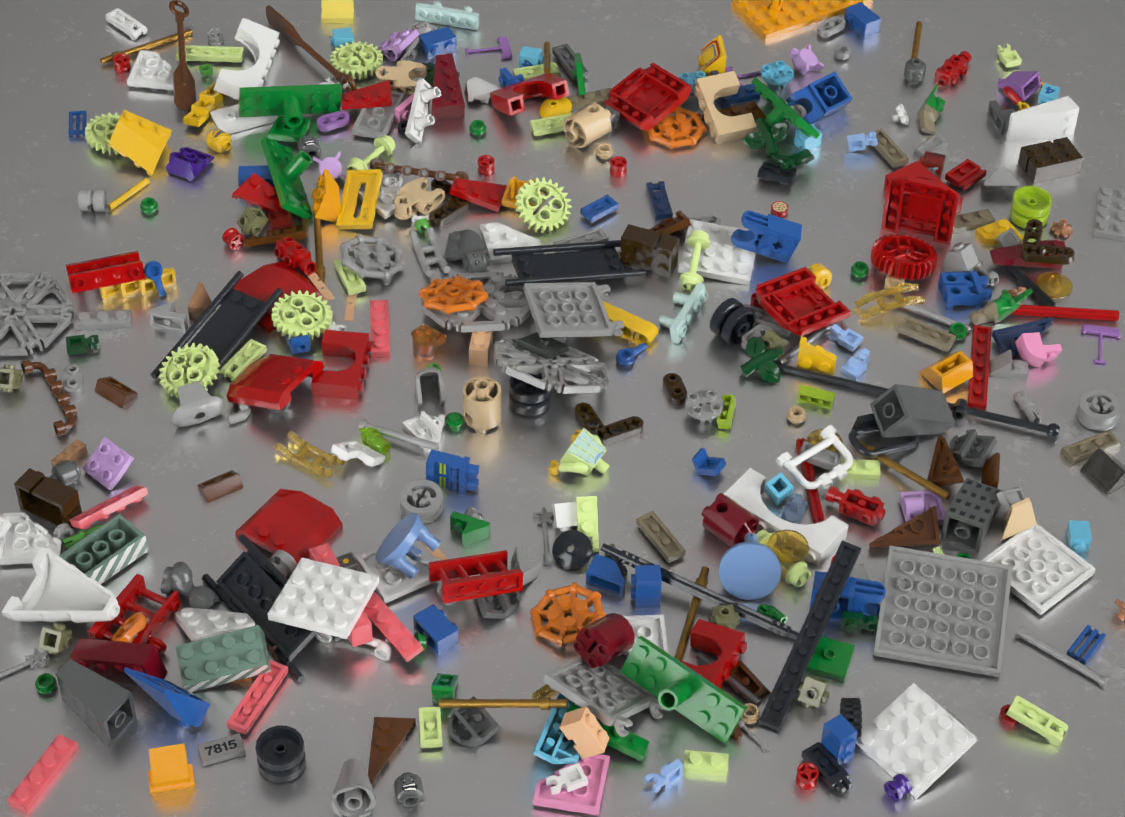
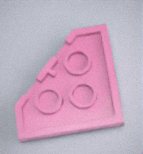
M598 754L585 759L581 758L577 761L588 779V785L567 792L566 788H562L558 794L552 795L551 787L556 786L555 784L547 786L545 777L537 781L533 805L599 816L610 756ZM574 764L565 765L564 767L555 771L554 775L559 776V770L572 766Z

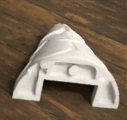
M41 547L32 562L37 576L21 601L18 597L11 596L2 610L3 616L12 621H73L74 623L112 621L118 616L120 606L116 596L92 577H87L74 565L66 562L52 550Z

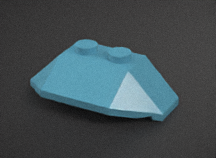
M559 693L557 699H566V697ZM568 700V708H569V706L571 705V703H573V704H575V703H574V702H570V701ZM568 708L551 709L532 751L534 755L552 764H576L580 756L573 747L575 744L573 739L568 740L559 728Z

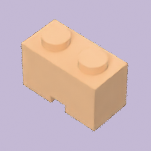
M493 331L472 332L469 346V365L488 367L493 342Z
M587 706L564 714L559 728L568 740L573 739L575 742L573 747L582 759L605 752L609 736Z

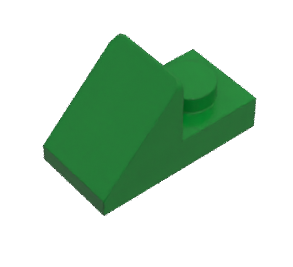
M453 511L450 515V530L462 533V546H467L489 539L490 522Z
M437 673L431 687L433 704H439L440 699H455L458 675Z

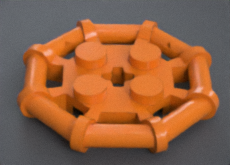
M679 106L652 129L647 130L651 142H657L670 147V149L682 146H695L699 138L706 134L707 127L703 124L700 113L692 112Z
M460 275L447 279L435 278L432 280V283L425 288H421L419 291V296L423 299L425 308L443 311L448 315L453 312L467 310L472 312L480 303L488 299V293L484 290L481 281L461 278Z
M575 582L568 586L546 590L542 599L530 610L535 626V635L538 638L543 637L557 643L559 647L575 642L578 631L585 627L589 621H591V624L607 615L603 610L601 594L598 591H591L579 586ZM577 594L587 597V599L577 598ZM551 601L552 605L549 607V609L543 610ZM594 605L595 612H589L588 608ZM572 613V616H567L565 618L566 614ZM541 619H548L549 623L543 625Z

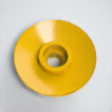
M566 97L558 100L548 98L539 108L541 118L570 114L572 103Z

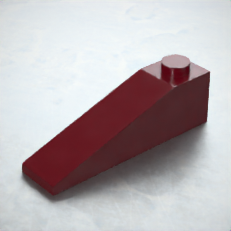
M1042 240L1040 242V245L1066 247L1064 241ZM1022 244L990 250L993 264L1053 269H1061L1063 266L1061 264L1024 261L1021 258ZM1044 253L1043 255H1044V256H1051L1052 254H1051V253Z

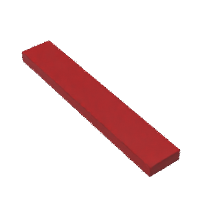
M973 325L970 356L973 364V377L969 379L967 403L970 408L986 411L992 327Z

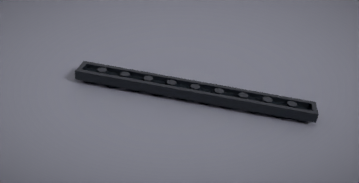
M842 540L761 714L760 724L779 732L860 555V547Z

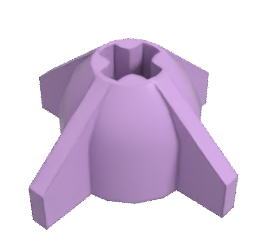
M810 44L800 51L793 47L789 52L794 68L804 75L809 71H820L824 67V64L817 61L816 55L811 51Z
M340 151L335 158L327 157L322 161L313 157V160L320 163L319 172L321 175L324 169H327L334 179L338 178V176L346 179V176L341 173L342 165L338 160L341 155Z

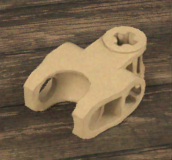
M402 60L397 62L396 67H379L376 70V77L378 78V83L389 80L391 91L411 96L415 93V89L412 87H416L417 81L413 79L427 76L428 71L427 66L422 63Z
M425 177L408 182L401 187L398 196L394 199L396 206L394 211L395 217L400 220H407L418 212L424 215L431 213L445 199V191L440 188L427 191L428 179Z

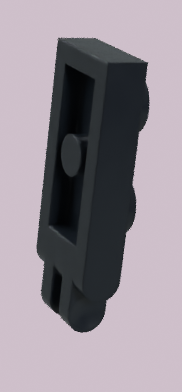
M820 742L802 751L801 757L806 762L817 766L819 777L831 790L836 789L842 794L846 789L849 790L853 787L850 782V775Z

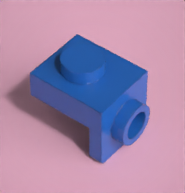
M505 67L500 69L498 80L501 86L507 87L524 81V76L522 74L513 76Z
M286 335V340L292 354L310 351L309 335L292 337L290 340L288 339L289 335Z
M700 448L692 458L698 475L717 476L726 465L724 458L708 457L705 448Z

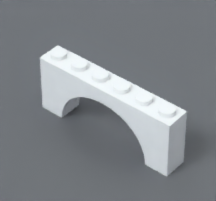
M242 18L235 40L244 44L251 51L255 59V65L241 71L222 68L213 90L239 100V88L262 87L264 83L262 78H266L267 69L270 68L271 59L274 58L275 49H277L280 42L277 39L280 32Z
M749 468L724 495L729 496L758 517L759 526L757 531L766 530L769 533H774L777 537V543L784 545L792 552L804 557L807 561L820 566L841 544L842 540L846 539L848 524L832 515L822 522L808 525L791 523L777 517L764 505L761 494L765 490L766 477Z

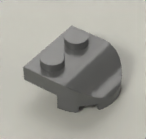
M473 230L454 231L449 233L444 258L446 262L465 259L467 252L478 249L484 251L485 245L481 237Z
M976 429L966 430L965 435L960 437L958 435L954 436L950 441L949 447L958 464L962 466L983 467L997 444L995 436L977 435Z
M517 591L476 598L483 618L505 619L515 612L521 601V595Z
M454 707L448 715L447 731L450 737L457 743L468 747L482 745L501 728L485 708H460L457 710Z

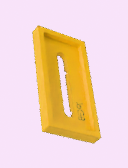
M381 169L347 170L340 204L341 210L336 224L338 230L372 229L383 175ZM361 184H366L360 216L354 218Z

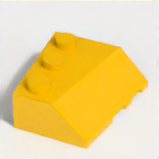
M124 110L108 145L123 157H129L134 161V165L138 168H144L147 171L146 174L152 177L168 144L172 130Z

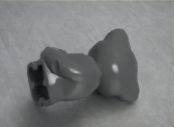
M176 562L173 567L169 566L164 570L160 588L161 593L172 594L174 591H177L184 596H189V604L193 608L208 609L215 602H220L219 597L210 588L194 586L192 571L186 563Z

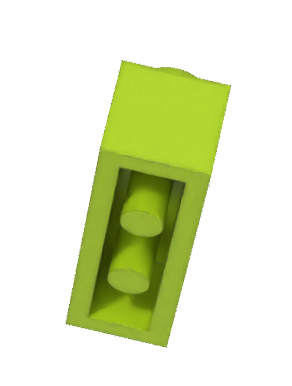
M801 385L797 401L832 409L835 392Z
M734 394L722 395L723 411L717 417L718 428L731 429L736 406Z

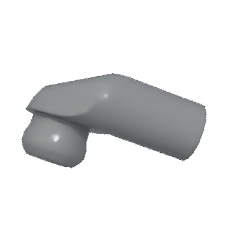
M239 404L240 409L238 412L227 416L229 425L246 420L251 412V407Z

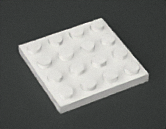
M690 219L691 225L688 226L678 272H689L694 248L686 243L687 238L690 237L692 231L701 230L708 233L710 247L708 249H701L696 274L705 278L749 286L756 253L738 248L732 244L731 235L740 228Z
M1038 524L1016 534L981 560L1013 566L1010 591L1040 615L1094 575L1096 568Z
M301 558L268 612V620L347 639L379 583V576Z
M913 683L861 731V736L856 738L855 746L891 779L898 773L904 775L912 786V791L908 794L916 800L977 742V737Z

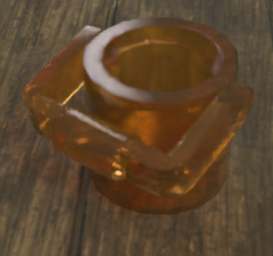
M425 324L411 332L413 355L419 361L427 362L433 360L437 356V348L445 344L446 341L444 334Z

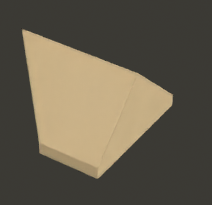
M1029 497L1010 506L1004 518L1006 525L1002 540L1037 525Z

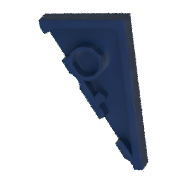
M1051 317L994 330L992 337L1000 353L1011 350L1013 359L1019 354L1015 342L1021 334L1039 332L1041 335L1052 325L1053 319Z

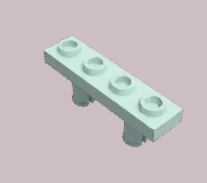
M434 1L432 5L416 4L415 20L471 30H478L479 13L472 12V8L469 6H465L463 10L441 7L442 4L439 1Z
M697 283L690 295L674 293L673 303L684 305L676 318L660 316L659 326L670 328L672 343L679 344L682 337H685L688 327L692 325L694 317L700 312L703 302H706L708 294L705 291L704 283Z

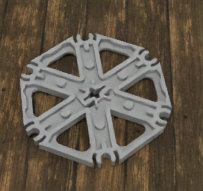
M504 272L457 273L461 278L473 281L490 279L483 286L484 290L488 293L487 301L480 303L472 312L467 310L455 312L452 315H444L439 310H428L425 308L424 301L421 298L423 313L443 328L447 327L450 330L456 327V332L505 331V329H510V325L518 327V324L521 325L532 314L524 290L523 292L503 293L510 287H506L505 280L518 278L515 275L512 277V274L504 276ZM524 307V308H522L519 312H516V313L510 312L509 310L506 309V308ZM480 314L491 320L473 322Z
M0 273V340L12 330L21 344L15 349L0 348V356H28L27 350L32 355L33 348H38L42 351V345L46 349L71 323L73 319L72 313H74L73 304L56 279L54 281L53 277L47 280L46 274L42 275L41 273ZM28 283L29 285L16 298H14L7 287L9 284ZM49 293L55 294L61 303L36 305ZM31 323H57L58 325L48 336L43 338L38 335Z
M503 338L500 342L496 341L494 344V360L497 368H502V372H505V374L543 390L546 387L547 391L555 389L557 393H560L562 390L563 394L599 393L608 386L609 380L606 366L603 365L604 363L598 362V359L572 347L568 346L567 352L563 353V355L568 357H560L558 355L548 360L518 347L517 343L520 338ZM502 355H509V356H511V357H510V358H504V357H502ZM587 372L595 373V374H597V376L592 375V374L587 373ZM542 373V379L535 378L530 374L538 375ZM564 381H572L577 383V385H567Z

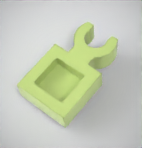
M1006 44L1005 48L998 45L997 52L1000 54L999 58L1005 67L1021 65L1022 59L1016 50L1011 51L1009 44Z

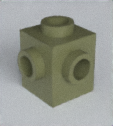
M247 206L237 224L245 235L259 236L268 222V218L260 208Z
M769 329L760 337L766 345V351L771 348L775 350L781 346L785 352V348L789 343L781 335Z
M4 364V368H0L1 391L13 392V389H20V385L23 383V374H21L22 370L15 369L16 365Z
M733 604L712 607V614L708 617L709 622L734 630L737 629V625L740 624L738 612L734 611Z
M53 623V625L42 627L38 648L47 650V653L55 655L67 651L73 640L71 636L72 630L65 628L66 625L61 623Z
M811 674L807 675L805 681L801 682L798 687V701L803 702V706L810 709L821 707L822 704L827 703L830 692L827 689L830 682Z

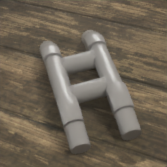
M432 227L427 229L430 245L421 247L416 231L410 232L411 243L423 273L428 277L432 276L433 272L429 265L438 263L442 271L449 273L450 267L446 259H444L434 229ZM434 252L436 257L425 258L424 254Z

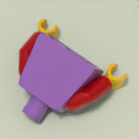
M1014 71L1005 79L1000 78L998 80V88H1002L1004 97L1009 98L1015 106L1018 105V111L1029 108L1027 103H1022L1021 101L1028 99L1037 89L1040 88L1041 91L1044 83L1041 82L1038 71Z

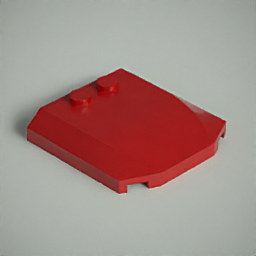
M651 63V67L646 69L641 67L635 69L610 90V97L607 101H604L605 106H610L617 110L623 119L641 130L652 129L684 103L692 90L690 84L655 63Z
M912 176L890 178L887 185L881 230L898 233L899 229L931 236L934 237L933 242L950 245L960 194L939 182Z
M284 261L261 266L242 278L234 287V289L263 302H266L277 288L283 291L280 296L283 299L284 294L291 296V291L298 294L299 290L302 294L308 291L309 295L315 292L316 298L322 296V299H324L323 295L310 280L291 266H287ZM274 304L257 323L269 333L277 329V327L273 326L272 308H274Z
M806 267L758 284L755 289L759 305L782 328L798 336L806 335L846 319L851 314V311L840 300L835 303L815 284L817 277Z
M269 354L253 362L230 384L226 395L228 402L282 410L292 400L290 393L306 377L314 378L324 369L323 361Z
M279 489L235 531V535L238 538L244 534L253 544L255 543L273 554L277 550H283L289 553L298 565L301 558L310 559V548L329 543L343 529V524L333 508L302 491Z

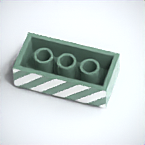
M118 514L59 556L69 564L74 565L87 577H92L102 584L148 552L146 535L121 514Z
M259 625L175 646L182 684L190 693L272 671L264 631Z

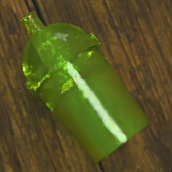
M371 427L359 428L364 445L369 446L382 455L389 451L391 443L377 429Z

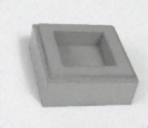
M1012 228L996 238L1002 247L1018 245L1022 242Z

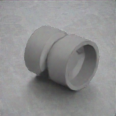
M80 189L78 196L79 210L81 212H91L94 209L95 212H106V189H95L94 191L91 189Z
M283 550L275 551L269 559L286 578L297 566L295 559ZM265 567L262 568L279 586L281 585Z

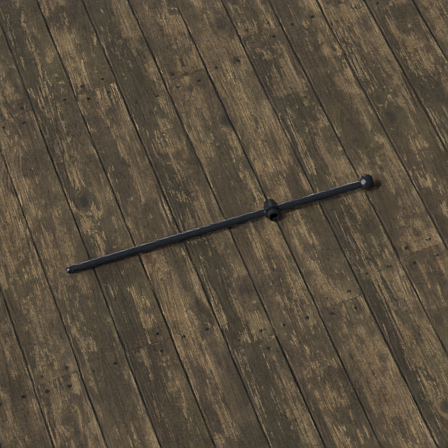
M776 363L780 371L881 395L888 390V388ZM958 399L954 404L947 402L953 417L958 420L963 419L967 414L1044 432L1050 438H1056L1059 434L1060 427L1056 423L1044 425L970 408L965 399Z

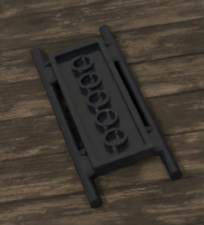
M621 240L493 249L494 256H512V263L518 278L506 279V287L522 286L524 283H562L646 276L645 269H624L615 247H621ZM594 249V250H590V251H576V252H562V253H548V254H534V255H533V253H544V252H558V251H572V250Z
M238 271L166 356H173L171 351L178 352V347L182 349L220 304L219 309L188 344V347H191L192 343H195L196 346L201 343L203 347L207 345L218 357L220 364L218 369H220L277 301L283 291L277 288L266 302L258 300L234 289L235 285L244 276L241 271ZM166 356L150 374L152 378L157 379L161 374L159 369L164 368L161 364L162 362L168 361Z
M242 534L238 537V541L248 551H243L216 582L208 574H204L202 580L232 612H245L252 618L255 625L261 627L266 634L267 650L282 665L288 666V672L297 682H301L304 679V675L291 661L318 632L268 620V612L281 593L282 588L262 568L265 567L283 587L288 579ZM331 636L335 641H339L341 639L339 637Z

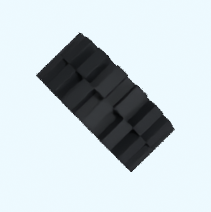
M841 698L840 714L858 731L857 737H860L862 729L860 698Z

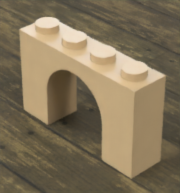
M735 71L698 78L695 86H693L694 94L699 99V107L704 112L705 122L710 127V135L714 138L716 144L741 139L747 134L756 131L757 125L752 113L726 116L721 114L714 106L713 101L717 98L737 94L740 83Z

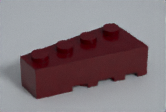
M453 54L436 55L433 88L438 87L441 91V96L432 99L431 116L435 118V121L464 117L465 103Z
M80 638L69 659L106 679L136 687L140 686L124 672L125 667L161 679H165L168 673L155 646L151 644Z

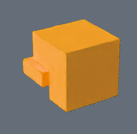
M184 743L149 749L151 771H148L151 795L195 788L192 764L188 765L187 751Z

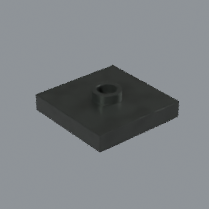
M538 332L518 339L517 343L518 347L548 360L568 350V345L550 337L540 338Z

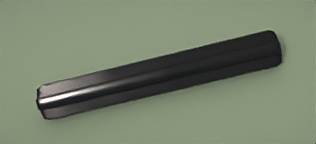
M1005 265V271L1022 287H1026V290L1030 288L1033 290L1031 295L1043 306L1056 307V303L1016 265Z

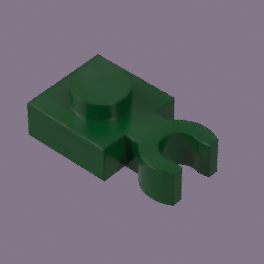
M85 335L66 337L67 354L87 353L86 349L89 348L91 350L100 349L98 335H91L88 338H85Z
M843 611L840 631L861 632L862 629H866L867 631L875 632L878 616L870 615L863 617V613Z

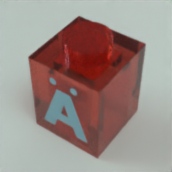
M925 151L924 157H920L919 162L940 179L946 155Z

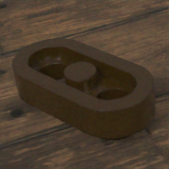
M676 373L666 374L663 377V388L669 402L674 405L684 404L687 399V390L682 378Z

